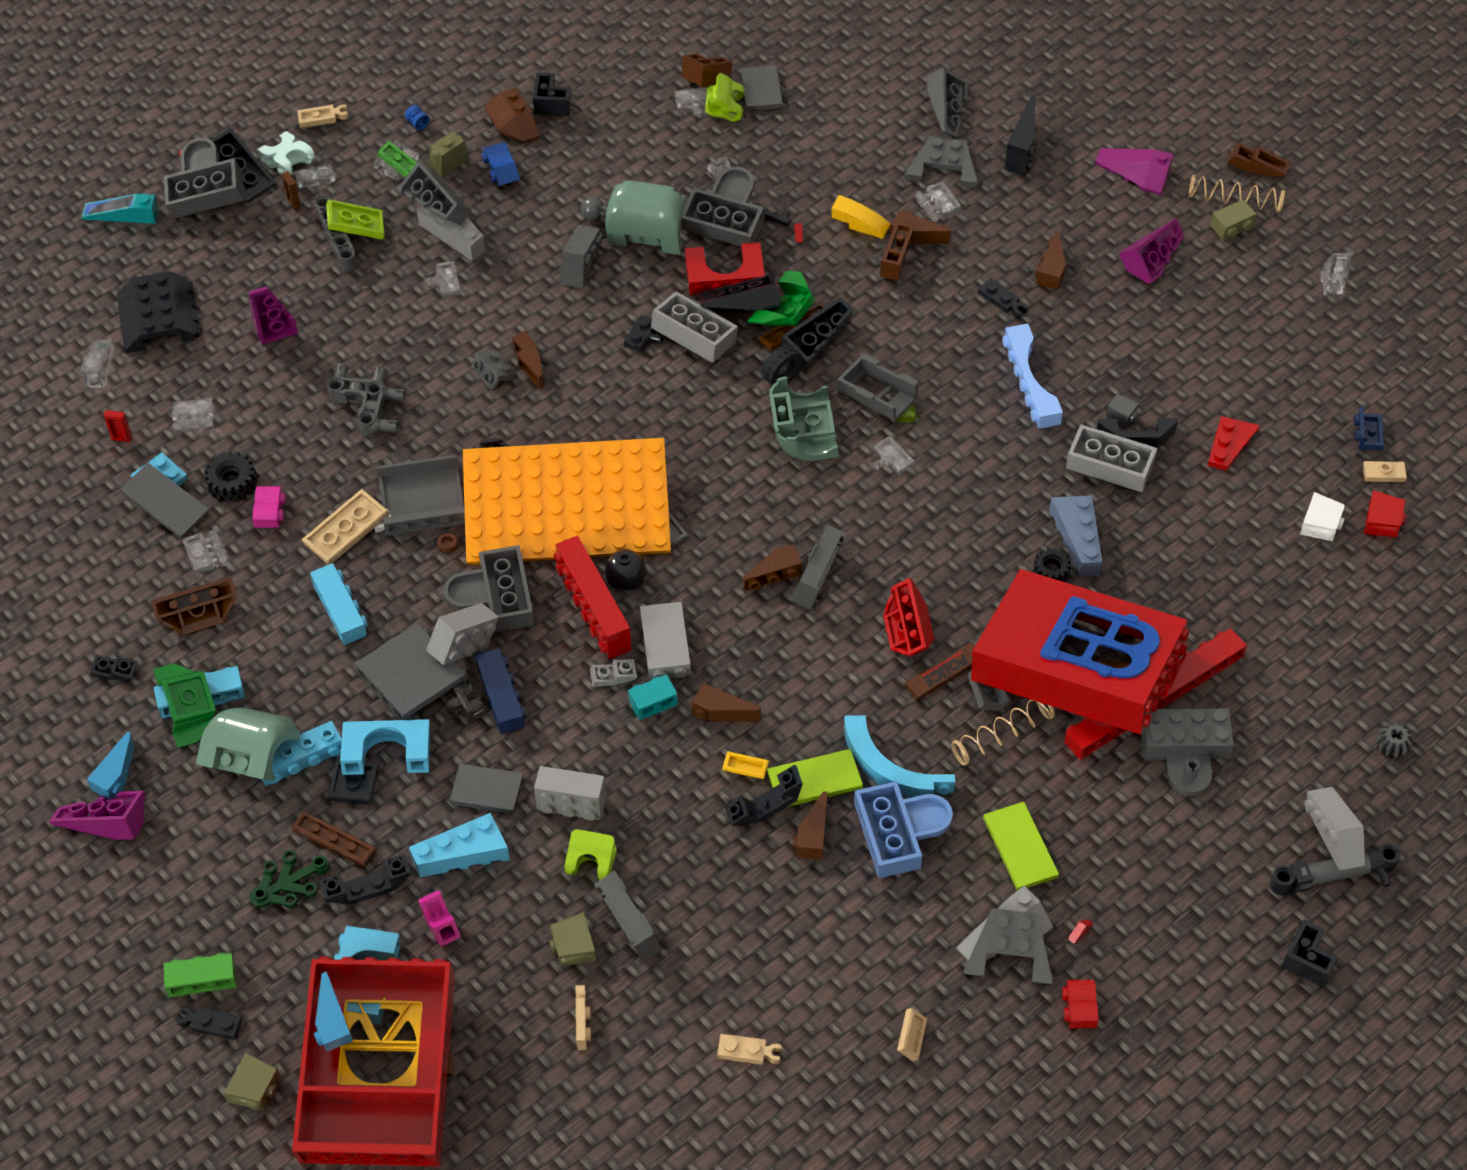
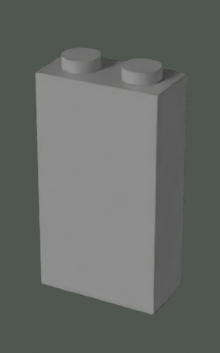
M674 602L640 606L649 680L666 674L669 678L691 676L682 603Z

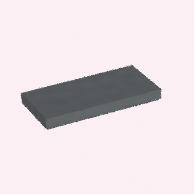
M148 462L120 489L123 495L180 539H183L209 513V509Z

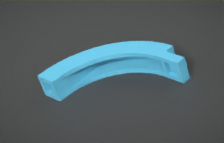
M866 715L844 716V733L848 749H851L853 758L860 769L878 785L897 781L901 795L908 798L933 793H954L955 774H921L895 765L884 757L872 742L867 729Z

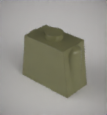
M453 131L430 145V166L442 178L470 160L463 137L455 134Z
M584 912L550 925L552 940H549L552 954H557L560 967L596 961L595 949Z
M245 1053L224 1092L227 1102L263 1111L269 1099L273 1098L276 1094L277 1084L280 1080L279 1070Z

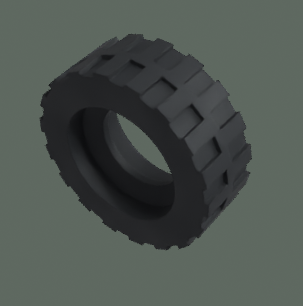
M790 344L780 346L767 357L761 369V375L771 386L777 382L778 378L786 376L787 383L789 384L800 372L804 363V357Z

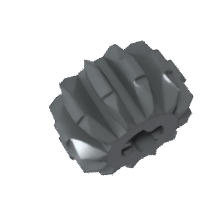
M1395 721L1392 725L1386 723L1383 728L1379 729L1376 744L1379 745V751H1386V757L1390 754L1395 759L1398 755L1404 757L1407 752L1412 750L1414 736L1411 735V729H1404V724L1398 726Z

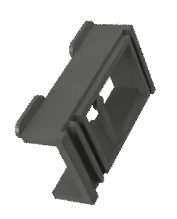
M862 353L837 379L838 393H844L895 422L918 399V380L905 373L897 375L878 365V359L867 353ZM866 375L887 387L876 397L873 393L856 386V384ZM890 389L898 392L889 402L881 399L886 393L890 392Z
M830 525L826 526L819 542L815 544L807 560L809 563L790 602H794L809 610L812 609L846 534L845 532Z
M615 870L594 885L642 961L645 962L661 952L662 948L654 936L655 931L643 913L641 914L639 909L633 904L626 893L625 885Z

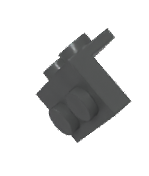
M496 350L477 352L471 368L491 390H496L499 382L514 380L517 375Z
M971 671L968 673L979 709L1001 711L1011 701L1009 692L972 681Z

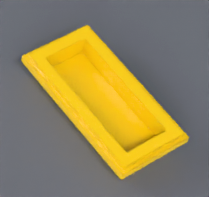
M727 751L722 770L764 780L769 760Z

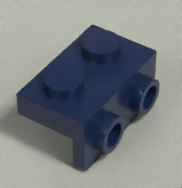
M1359 407L1358 414H1354L1353 420L1354 426H1357L1354 439L1358 441V450H1383L1382 414H1364V407Z

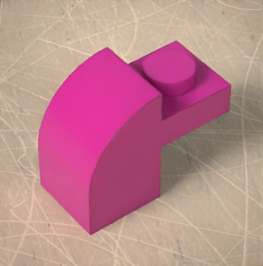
M439 890L418 900L425 922L440 947L461 937L455 920L448 912Z

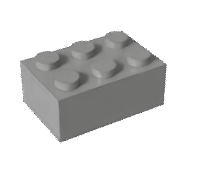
M483 603L438 617L426 651L442 665L483 652L490 645L489 641L496 629L499 617Z
M544 766L539 767L534 786L537 810L547 814L558 813L566 817L577 816L583 817L586 820H601L606 801L604 776Z

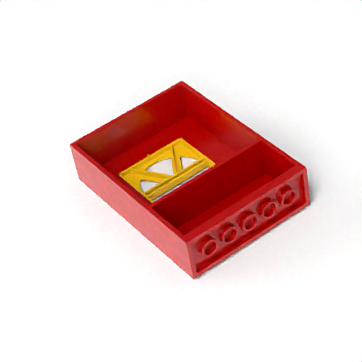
M327 956L312 959L292 1152L299 1163L441 1166L455 975L450 962L444 959H435L433 962H427L419 958H414L410 961H401L398 958H389L387 961H382L373 957H367L364 960L343 957L341 960H336ZM327 972L349 1031L355 1022L360 1020L369 1040H353L326 1052L324 1045H318L314 1033L318 1032L315 1022L322 973ZM348 1003H358L363 1013L347 1011ZM361 1003L381 1004L380 1009H389L400 1013L382 1040L379 1039ZM409 1021L414 1029L416 1041H393L405 1022ZM345 1050L415 1052V1056L410 1067L398 1079L389 1083H367L359 1079L351 1071L346 1060Z

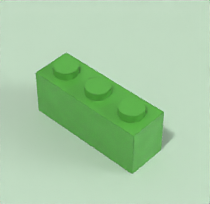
M218 953L215 956L209 957L197 956L188 960L175 959L171 962L163 963L164 988L168 997L237 988L236 964L232 953Z

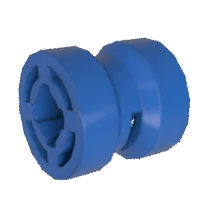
M418 105L410 106L405 112V118L417 130L424 129L430 122V117Z

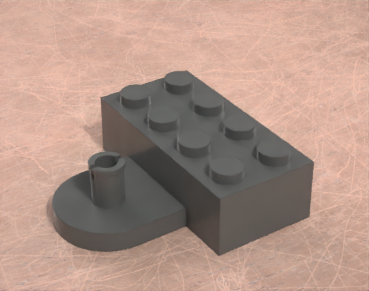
M196 138L188 142L183 147L180 155L181 172L164 176L165 206L173 218L244 201L241 168L234 158L219 162L218 149L214 142L208 138Z
M729 167L719 174L711 192L693 188L682 214V230L741 246L744 243H755L765 221L764 207L748 203L754 190L752 174L742 167Z
M520 545L479 552L481 569L457 573L451 576L444 585L445 600L450 607L456 610L479 603L489 607L499 617L493 633L535 626Z
M1229 708L1157 709L1156 713L1152 712L1151 714L1152 718L1149 727H1144L1141 733L1144 760L1165 759L1168 782L1177 793L1190 797L1203 794L1209 788L1212 779L1210 759H1230L1234 744Z

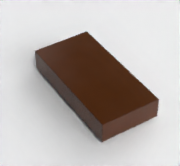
M288 171L282 173L286 197L292 208L296 211L301 209L296 182Z

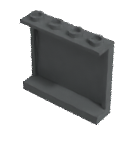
M456 455L376 467L382 506L386 509L388 508L391 517L383 518L386 536L465 524V509Z
M418 623L355 663L360 678L398 720H412V714L460 683L465 688L468 687L466 679L468 674L462 666L458 667L456 662L442 665L426 651L431 634Z

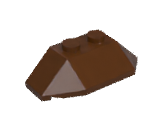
M517 87L495 94L485 105L487 114L500 134L518 140L522 144L540 138L532 111Z
M227 577L151 600L150 603L157 622L184 635L223 623L237 598V593L232 577Z

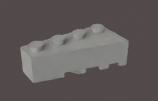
M423 205L417 209L418 223L421 227L471 261L475 260L485 251L484 236L468 217H466L461 225H458Z
M1333 787L1307 791L1305 809L1315 823L1338 869L1344 870L1365 866L1364 826Z

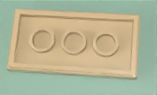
M361 489L306 535L302 542L327 565L332 564L382 522L384 517L389 516V511Z

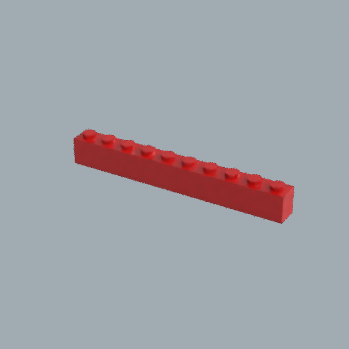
M1230 628L1225 632H1219L1209 642H1203L1195 651L1187 652L1181 658L1178 669L1173 670L1172 681L1170 684H1166L1165 695L1163 699L1159 698L1157 709L1164 708L1243 658L1247 644ZM1085 717L1077 725L1073 724L1067 728L1064 743L1079 760H1082L1127 730Z

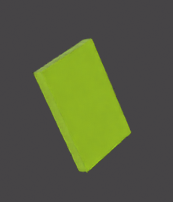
M334 200L327 201L328 229L383 240L385 234L382 210Z

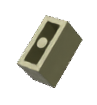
M1243 199L1212 213L1210 227L1222 240L1232 238L1254 227L1256 213Z

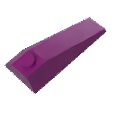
M1100 148L1095 164L1113 174H1120L1124 177L1125 181L1136 183L1138 188L1143 191L1161 195L1171 171L1174 154L1156 149Z
M1178 219L1171 220L1119 253L1128 272L1148 284L1163 274L1165 264L1171 260L1170 255L1177 249L1184 237Z
M267 286L248 292L251 316L261 345L298 334L295 318Z
M124 791L117 793V797L106 799L105 796L99 797L97 801L90 804L82 801L62 806L57 809L49 822L51 825L115 840L134 839L143 826L145 794L144 791Z

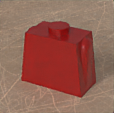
M1373 490L1369 502L1364 534L1397 537L1401 525L1404 526L1407 514L1403 513L1405 500Z

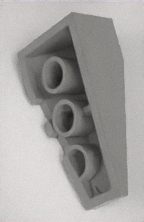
M1025 886L1011 895L997 908L1037 913L1042 936L1053 929V925L1041 902ZM987 919L956 948L967 961L972 954ZM986 953V960L995 957L997 954Z

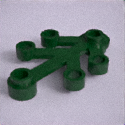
M287 850L283 853L284 864L278 881L271 886L270 882L272 876L277 872V865L272 860L266 861L263 865L264 875L260 886L255 887L250 892L251 903L260 908L273 903L293 909L298 904L297 897L293 893L302 894L308 898L315 897L318 890L314 883L310 882L305 885L295 883L313 873L317 875L326 874L330 869L328 859L325 856H316L310 865L290 875L292 866L297 861L295 851ZM290 855L294 856L292 859H286ZM269 866L274 867L272 870H267ZM310 888L314 889L312 892H307ZM281 890L292 892L285 896L276 895ZM289 899H294L292 903H287Z

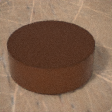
M451 533L439 536L437 539L438 549L445 554L456 551L458 548L456 536Z

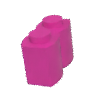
M281 486L256 487L253 507V523L255 528H279L280 521H284L282 505L286 504V494L282 493Z

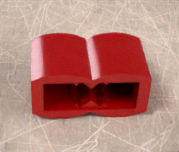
M1067 980L1066 987H1062V1000L1067 1002V1008H1064V1021H1068L1069 1029L1097 1028L1098 1007L1095 980Z

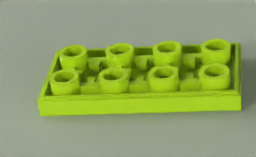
M851 749L767 769L772 788L780 784L777 777L779 773L793 765L797 766L803 785L797 801L789 806L817 800L823 791H827V797L863 789Z
M1024 802L983 814L984 822L1017 891L1023 886L1029 888L1059 877V873Z

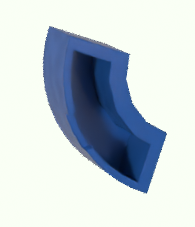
M501 142L482 148V161L488 165L492 183L496 182L500 186L520 180L515 161L510 155L507 143Z

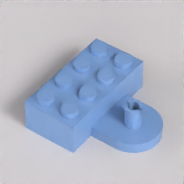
M897 781L856 790L854 795V806L878 879L921 869L922 854L917 841L945 833L952 823L953 812L947 800L935 794H925L903 799Z

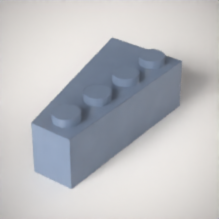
M1092 496L1051 497L1049 513L1056 522L1055 526L1062 535L1063 543L1069 550L1070 558L1079 577L1100 576L1102 556Z

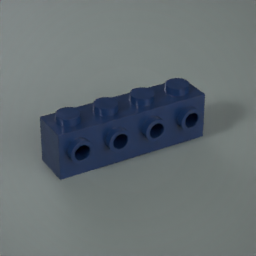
M500 648L475 655L477 668L499 733L503 734L524 728L523 719L527 718L524 706H519L518 702L521 699L518 689H513L512 685L515 684L512 672L508 673L506 669L509 667L506 655L502 656Z

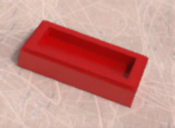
M105 410L103 416L111 440L131 442L132 434L125 412Z

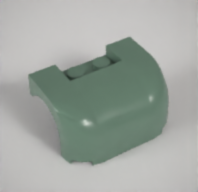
M623 181L622 184L615 185L610 196L605 218L608 244L627 247L628 242L661 246L663 253L680 255L684 246V241L681 240L680 226L682 214L687 203L685 195L681 196L673 191L674 187L636 181Z
M787 376L778 378L777 382L770 389L769 396L775 434L782 449L792 457L806 461L839 457L827 385L811 393H797L789 388Z
M248 708L223 710L213 717L205 728L196 764L274 781L275 776L272 765L277 748L287 740L299 741L300 730H297L292 719L286 716Z

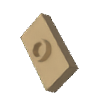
M1364 461L1363 463L1364 478L1367 482L1406 481L1404 462Z
M913 1008L906 1009L897 1051L910 1060L915 1061L919 1059L927 1018Z

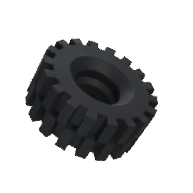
M227 451V455H224L222 452L219 454V458L216 456L212 458L213 462L208 461L207 468L204 469V477L209 493H211L213 498L217 497L218 501L222 502L225 499L226 503H230V500H234V503L239 502L238 498L244 500L246 499V494L251 495L253 493L252 489H256L257 475L252 460L248 459L246 454L241 456L240 452L236 451L235 454H232V451ZM227 476H239L233 481H224Z

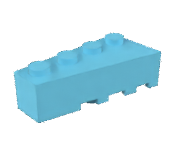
M491 813L409 847L412 862L420 877L449 872L450 869L460 868V870L467 869L471 865L481 863L482 865H488L492 861L502 860L503 862L510 860L508 847Z

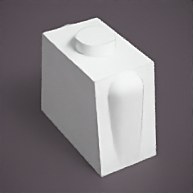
M1314 492L1300 535L1333 541L1337 529H1342L1345 519L1341 517L1345 505Z

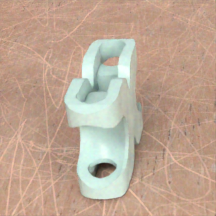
M286 131L279 135L281 138L279 145L273 147L264 145L257 149L260 160L270 168L277 167L280 175L287 171L290 175H293L294 172L291 167L294 164L301 162L310 164L316 160L313 149L303 141L296 142L294 135Z

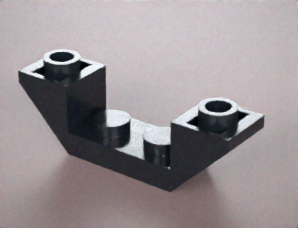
M1104 418L1097 420L1096 429L1158 449L1176 433L1178 418H1158L1155 431H1119L1118 418Z
M793 765L779 773L777 777L780 784L756 799L750 801L741 796L726 805L725 810L730 825L737 826L762 822L796 802L803 785L797 766Z
M405 854L383 860L384 870L346 882L342 881L341 874L319 880L325 902L352 905L393 892L411 875Z

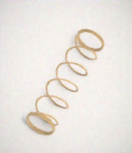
M1192 175L1188 198L1193 197L1200 181L1203 178L1205 198L1207 201L1211 199L1219 181H1221L1222 184V198L1224 204H1226L1229 201L1237 184H1239L1240 201L1242 200L1241 185L1239 182H1237L1234 185L1227 201L1225 202L1224 186L1222 179H1219L1217 181L1209 199H1207L1205 177L1202 176L1199 179L1196 188L1193 192L1196 175ZM1254 185L1252 187L1245 201L1246 203L1254 187H1256L1258 208L1259 210H1261L1264 207L1269 194L1272 190H1274L1275 209L1277 213H1281L1285 197V190L1282 189L1277 210V198L1275 188L1270 189L1262 207L1260 208L1258 187L1257 185Z
M1030 699L1027 702V713L1019 708H1013L1010 713V722L1005 718L996 717L993 724L994 732L988 727L980 726L977 730V741L968 735H963L960 742L958 740L952 741V750L957 760L964 766L969 764L968 753L962 745L964 737L974 740L982 754L985 755L978 736L981 728L991 731L996 737L998 744L1002 746V742L995 730L997 719H1003L1010 724L1016 737H1019L1012 723V712L1014 710L1023 712L1028 717L1031 726L1035 728V723L1028 712V705L1030 701L1034 700ZM1037 702L1041 713L1047 719L1054 718L1055 711L1053 706L1048 705L1049 712L1044 704ZM955 743L960 747L964 761L959 756Z

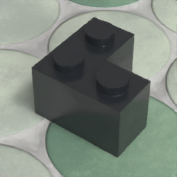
M536 73L533 92L534 114L570 116L572 105L571 87H557L555 85L554 73Z
M1303 920L1285 956L1282 968L1324 987L1337 957L1318 948L1325 929L1307 920Z

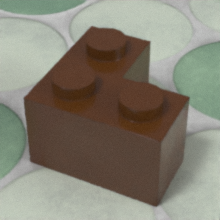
M698 53L683 55L681 76L688 79V82L698 84L700 88H708L709 85H716V78L720 73L731 78L733 62L724 57L706 58Z

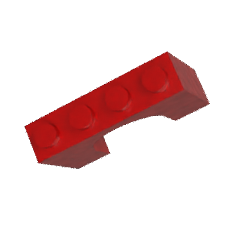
M760 242L741 244L742 266L729 274L716 273L708 268L705 261L704 247L685 248L689 295H698L699 292L765 276Z

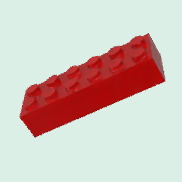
M578 535L555 544L556 572L559 577L562 576L564 578V586L567 592L571 591L574 605L580 607L583 621L589 623L592 637L597 638L599 641L598 647L601 653H605L610 660L632 651L630 627Z

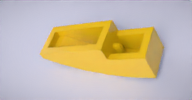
M838 195L832 206L831 218L849 223V229L884 239L890 228V223L882 216L849 198Z

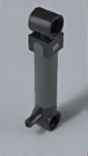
M1386 843L1379 849L1364 852L1365 866L1339 870L1333 859L1309 864L1305 860L1291 863L1290 867L1279 866L1273 872L1269 884L1270 889L1276 895L1285 896L1290 893L1292 887L1295 893L1310 890L1311 886L1375 872L1378 873L1383 887H1388L1391 885V881L1387 873H1391L1396 869L1401 852L1396 845Z

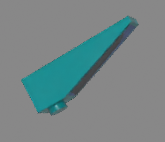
M132 194L85 203L82 220L155 224L159 208L155 195Z

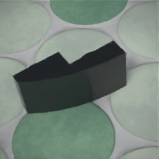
M95 655L89 676L108 680L129 681L132 680L137 661L121 656H116V659Z

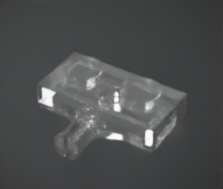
M707 88L674 91L677 108H693L694 115H697V113L700 115V107L706 105Z
M311 162L310 164L306 163L308 169L294 171L299 189L335 182V175L331 165L315 167L313 162Z
M454 261L436 264V276L425 278L426 286L438 285L442 297L460 294Z
M891 436L874 445V451L881 457V459L873 463L876 470L888 465L900 475L915 465L914 459Z

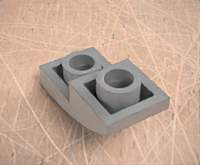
M634 659L613 660L612 665H591L590 668L593 687L621 684L637 678Z

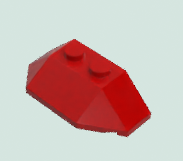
M908 578L892 586V594L887 601L883 617L890 649L911 657L927 649L935 638L927 604L913 580Z

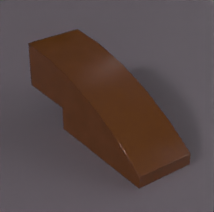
M1237 142L1231 150L1227 164L1251 173L1285 177L1290 162L1259 146L1253 150Z
M523 331L512 337L513 349L517 353L518 366L539 389H542L543 375L540 356L531 337L526 331Z

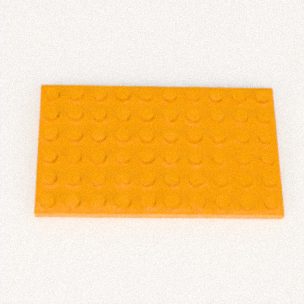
M664 438L463 449L467 565L480 564L479 552L520 545L523 562L555 560V544L577 535L590 558L610 557L614 552L621 549H630L639 555L671 553Z

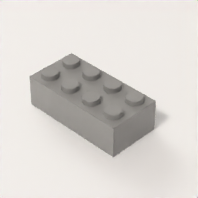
M674 292L657 306L652 313V329L712 363L736 344L737 325L705 307H701L698 303L678 292Z
M1080 425L1068 452L1066 469L1143 492L1155 463L1157 448Z

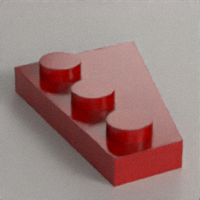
M1221 416L1207 466L1227 471L1237 459L1242 449L1248 445L1253 435H1256L1259 431L1260 425Z

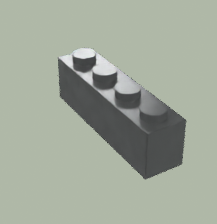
M418 161L397 189L421 205L458 225H461L471 212L469 207L436 170Z

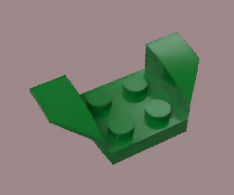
M786 271L778 281L785 293L779 299L781 306H777L772 311L756 310L747 322L765 324L767 326H796L815 301L803 274L797 271Z
M174 663L153 669L158 687L162 686L173 720L174 727L172 733L177 748L197 743L216 712L204 671L194 672Z

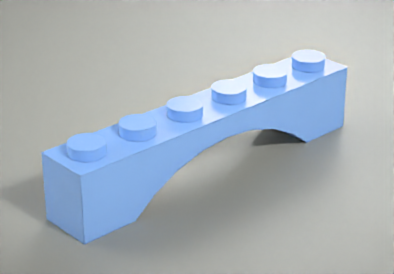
M1029 324L1007 327L1005 336L1002 337L1003 345L1005 348H1008V358L1014 364L1015 376L1019 377L1020 390L1025 393V403L1031 409L1032 421L1036 422L1038 429L1061 425L1063 412L1057 397L1039 385L1029 368L1028 358L1032 352L1034 340Z

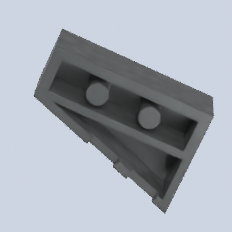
M578 224L562 251V285L583 289L597 249L602 244L600 228Z

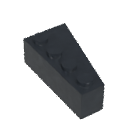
M839 297L782 336L781 346L790 344L804 357V363L800 369L804 374L811 369L851 323L853 309Z

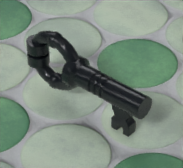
M751 203V204H755V205L764 207V206L761 205L760 203ZM764 207L765 218L787 226L789 225L790 218H787L790 215L789 211L783 210L782 214L779 215L767 211Z

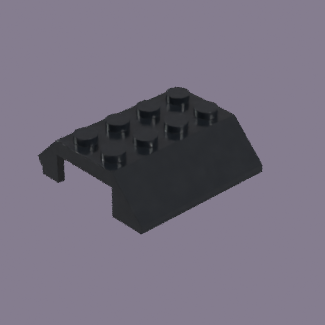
M171 271L134 277L116 294L125 353L144 350V339L180 333L184 343L194 341V337L201 336L193 283L187 281L186 277Z

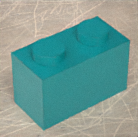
M667 674L655 677L642 685H635L628 690L629 702L639 721L678 705L677 692Z

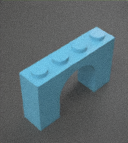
M429 719L343 722L340 757L342 775L364 774L367 751L375 744L386 741L396 742L405 747L407 773L429 772L431 738Z
M346 926L344 934L341 933L339 938V954L336 953L334 959L341 960L343 957H352L355 960H364L367 957H373L378 960L387 961L389 958H398L401 946L399 933ZM348 1003L347 1011L363 1013L358 1003ZM361 1003L371 1023L381 1024L384 1009H380L381 1004Z

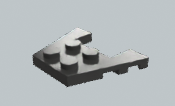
M929 136L905 173L906 180L922 181L924 167L961 171L960 186L977 188V178L966 140Z
M992 908L964 969V974L984 976L986 953L1033 958L1031 982L1052 984L1053 980L1038 914Z

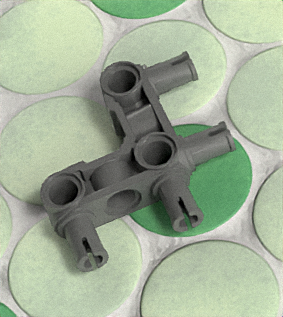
M341 363L337 364L334 376L327 381L330 400L342 404H362L358 411V424L360 433L365 437L374 436L380 431L397 433L398 420L381 419L387 400L404 402L405 389H393L385 385L384 380L387 370L384 367H381L380 372L379 367H375L373 379L371 380L347 378L346 375L349 367L346 364H342L341 368Z

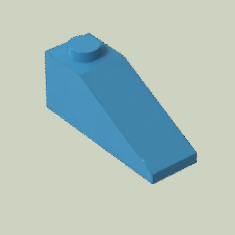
M128 731L87 778L91 790L102 797L105 796L106 799L116 797L117 793L123 791L135 747L132 735Z
M324 972L321 976L315 1022L318 1032L314 1033L318 1045H324L326 1052L352 1042L353 1039L328 974Z

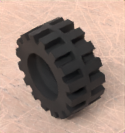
M1047 548L1044 551L1043 549L1040 551V554L1036 555L1033 573L1066 582L1070 574L1071 560L1070 558L1068 559L1067 553L1063 554V550L1057 551V548L1053 550ZM1055 564L1059 566L1060 569L1056 571L1047 570L1044 567V565Z

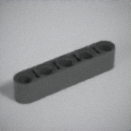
M321 195L315 199L317 217L340 268L345 272H351L357 267L355 251L346 232L328 229L326 203L331 198Z

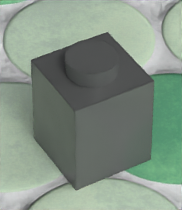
M1117 393L1108 405L1106 418H1118V425L1127 429L1130 423H1135L1138 418V403Z

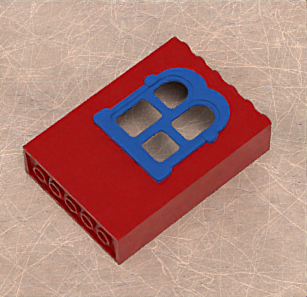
M1020 569L972 650L971 680L1141 735L1144 727H1149L1152 712L1156 713L1159 698L1163 699L1165 695L1166 684H1170L1172 681L1173 670H1177L1180 665V656H1185L1188 647L1185 641L1190 631L1187 629L1188 620ZM1076 619L1109 630L1104 637L1075 629L1072 627V624ZM1117 632L1143 641L1137 645H1127L1115 641L1114 638ZM1067 635L1090 642L1083 656L1078 657L1059 650ZM1102 645L1127 653L1131 657L1132 663L1126 668L1118 669L1094 662L1091 658L1097 647Z

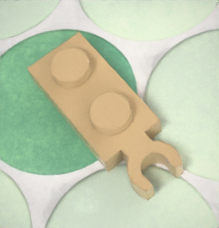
M333 105L297 110L300 128L336 123L337 118L341 120L348 119L346 105H339L337 108H333Z
M576 985L577 1049L587 1050V1041H591V1028L586 1027V1020H591L590 1006H586L585 985Z
M720 1034L717 1059L763 1065L764 1059H768L771 1063L778 1064L780 1063V1057L774 1056L772 1053L775 1051L781 1052L782 1046L780 1044L766 1046V1040Z

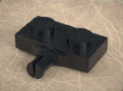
M640 315L623 343L626 348L642 352L645 345L650 341L661 344L664 337L654 334L655 330L651 328L652 318Z

